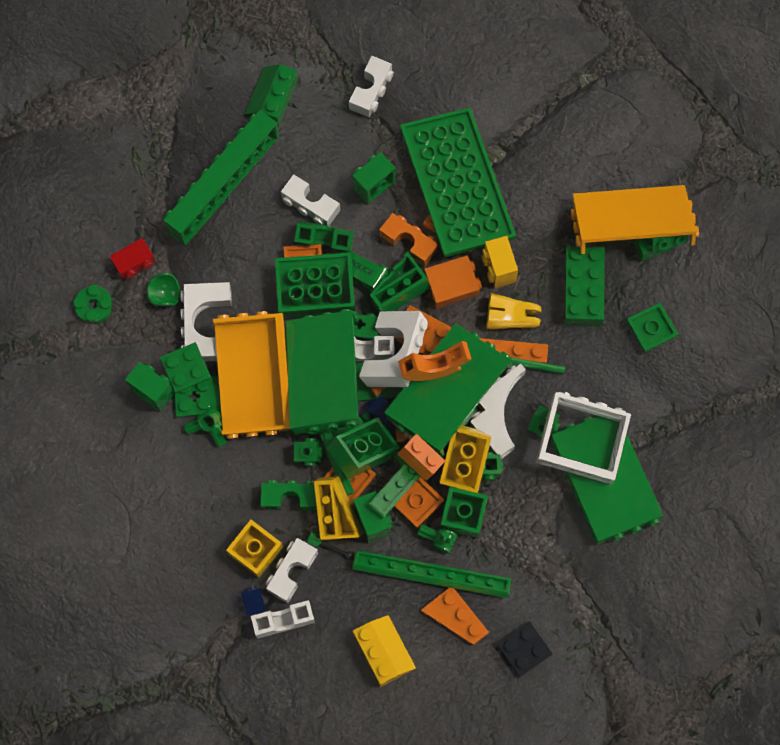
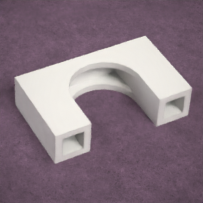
M230 282L184 284V291H181V302H184V309H181V319L184 320V327H181V336L185 338V345H182L181 348L196 342L204 362L217 361L216 337L200 335L194 329V322L197 315L206 308L232 306Z
M386 311L379 313L375 325L378 333L381 336L404 338V343L400 351L389 359L364 360L359 377L367 387L409 386L410 380L403 379L398 361L411 353H419L420 346L423 344L425 330L428 327V321L421 311Z

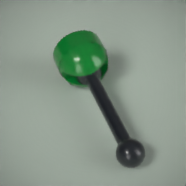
M312 530L307 544L312 547L323 545L344 555L346 559L352 558L350 551L345 552L320 540V534Z

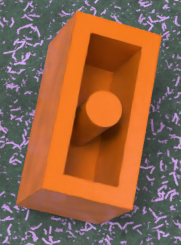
M417 434L398 453L426 481L445 462Z

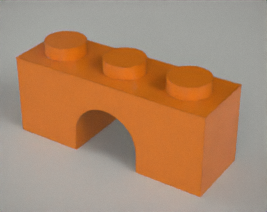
M392 213L379 229V236L394 247L402 239L411 240L414 246L410 250V255L414 261L423 267H426L438 251L436 239L432 236L427 237L424 235L419 227L411 226L401 215Z

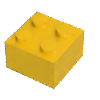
M504 236L486 241L481 257L484 266L488 267L489 272L487 276L489 283H493L494 288L516 283L518 268L508 237Z
M250 520L226 551L229 556L260 578L282 550L283 545L270 533Z

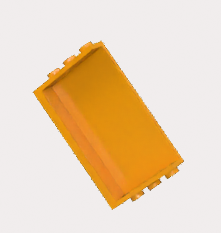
M685 185L573 194L571 220H575L573 222L574 233H577L576 246H580L581 254H585V243L689 235L692 246L695 245L696 237H699V228L695 226V213L691 212L692 201L688 200Z
M266 311L256 312V315L248 316V313H239L237 317L230 318L229 315L217 316V319H213V323L215 325L222 435L227 436V439H235L240 434H246V437H256L258 433L265 432V435L269 436L277 435V431L291 430L283 313L267 314Z

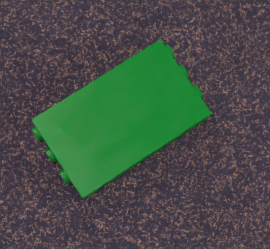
M343 309L336 313L325 312L319 316L308 315L301 319L286 321L290 429L296 435L304 433L318 434L319 431H336L338 428H355L357 425H363V420L358 416L353 322L358 321V317L352 310Z
M456 323L430 355L443 352L455 344L464 341L467 342L472 360L461 365V370L448 376L427 381H410L409 386L403 388L384 412L387 419L394 423L401 433L405 434L407 432L412 436L411 439L417 434L441 457L445 455L443 448L506 368L511 370L513 367L511 357L503 351L500 353L492 343L488 341L485 343L478 334L473 331L468 332Z
M590 416L583 419L580 424L575 425L572 423L565 426L564 430L552 434L550 440L557 456L608 470L620 422L601 416L595 418ZM627 433L616 478L613 483L608 484L564 471L596 545L611 539L613 542L624 538L623 534L628 532L635 534L640 532L643 526L649 525V527L660 523L659 520L662 519L663 513Z

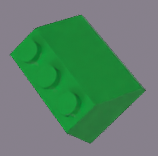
M281 64L265 66L248 104L245 116L251 117L261 110L276 121L279 127L298 82L297 70Z

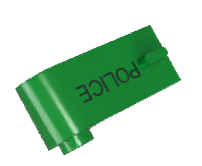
M342 250L341 253L351 252L353 278L362 282L364 287L370 292L390 274V270L382 264L379 266L352 251Z

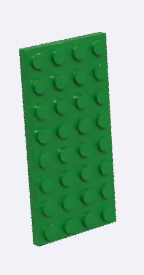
M471 107L400 125V131L444 258L483 248L486 241L507 236L509 241L516 239L515 230Z

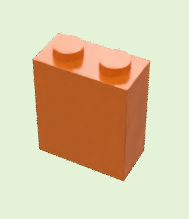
M468 255L425 268L424 274L428 278L430 292L436 309L479 296L480 289L482 288L479 277H475L474 272L476 268L473 260H469Z

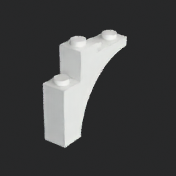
M522 364L517 367L514 365L511 370L508 369L506 371L507 374L503 378L499 377L477 405L482 413L480 411L475 413L470 421L471 428L492 436L489 450L494 454H500V459L507 456L515 447L506 430L504 405L513 386L525 375L526 369Z

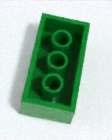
M566 246L564 325L602 326L604 321L605 247H585V254H581L580 246Z

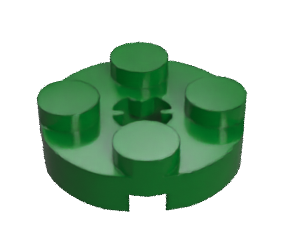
M90 285L82 289L74 300L75 311L78 317L86 323H101L112 312L113 302L110 294L104 288L97 285ZM97 301L98 307L90 309V302Z

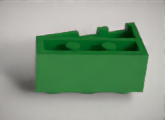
M408 251L404 254V258L398 265L396 264L392 268V272L370 294L372 305L378 313L395 311L430 289L428 278Z

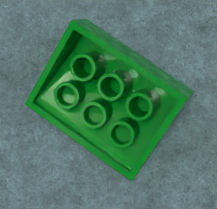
M351 252L275 258L278 313H283L284 319L303 318L308 315L319 316L325 312L336 313L343 309L355 312Z

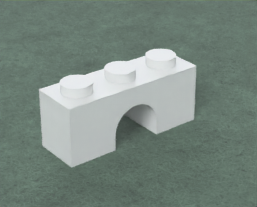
M371 56L364 70V77L374 85L369 89H362L356 86L349 100L350 110L370 117L372 112L375 113L379 104L377 101L379 97H383L386 91L385 85L387 81H391L394 74L391 63Z
M293 174L281 191L282 201L288 206L293 205L298 208L302 215L312 217L316 224L329 226L340 212V203L326 194L319 201H308L306 196L310 192L309 184Z
M374 336V339L369 341L357 340L354 337L355 361L386 360L395 355L394 336Z
M298 538L295 542L291 541L286 550L288 554L284 559L281 558L276 566L277 572L274 576L270 575L266 582L267 591L287 604L298 588L297 583L288 577L290 569L294 566H302L309 570L318 555L316 548Z
M309 600L290 605L289 608L281 611H267L251 616L257 639L315 623Z

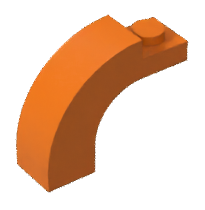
M461 341L447 350L433 355L411 353L399 360L398 363L403 379L427 381L453 374L461 370V365L472 359L467 342Z

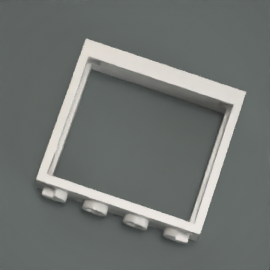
M556 392L552 396L536 463L604 483H613L616 478L631 414L621 410L622 408H609L605 403L596 402L595 404L589 402V399L584 397L575 398L567 392ZM558 404L620 422L608 470L546 453Z

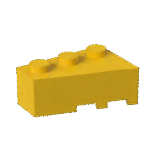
M339 476L322 477L315 480L314 487L320 540L360 537L364 531Z

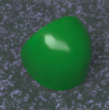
M170 273L155 275L147 286L149 301L156 306H173L177 304L180 298V286L177 279Z

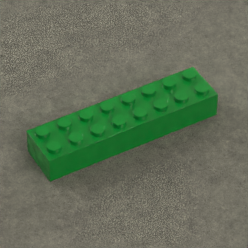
M261 110L249 118L248 124L244 128L239 129L236 138L226 144L223 153L214 158L213 164L209 169L206 168L202 172L201 178L191 184L189 192L178 199L173 210H169L166 213L164 223L169 235L184 246L190 242L280 138L276 121Z

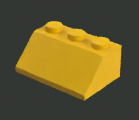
M461 425L450 439L440 484L478 493L492 436L475 428Z
M389 615L370 621L353 630V635L380 687L416 669Z

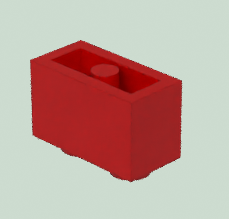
M143 238L110 255L122 280L126 278L131 279L136 276L137 272L147 270L156 263Z

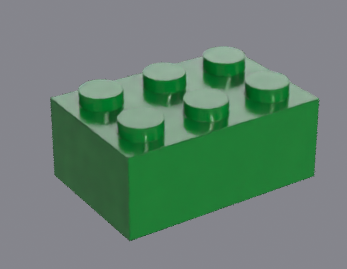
M377 417L336 436L326 449L349 480L390 460L400 447Z

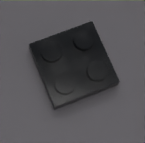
M530 621L497 643V646L519 677L553 655Z

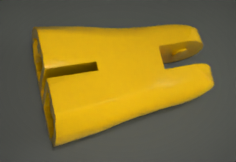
M490 293L486 329L539 327L541 322L539 318L527 317L526 315L541 314V306Z

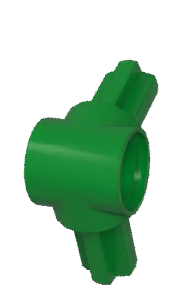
M209 409L205 413L198 415L196 420L184 425V430L188 434L201 429L210 432L218 447L227 443L220 428L222 425L221 414L216 409ZM207 417H210L213 420V423H211Z
M421 525L418 531L419 536L433 541L436 549L450 554L458 536L448 529L442 528L436 531L425 525Z

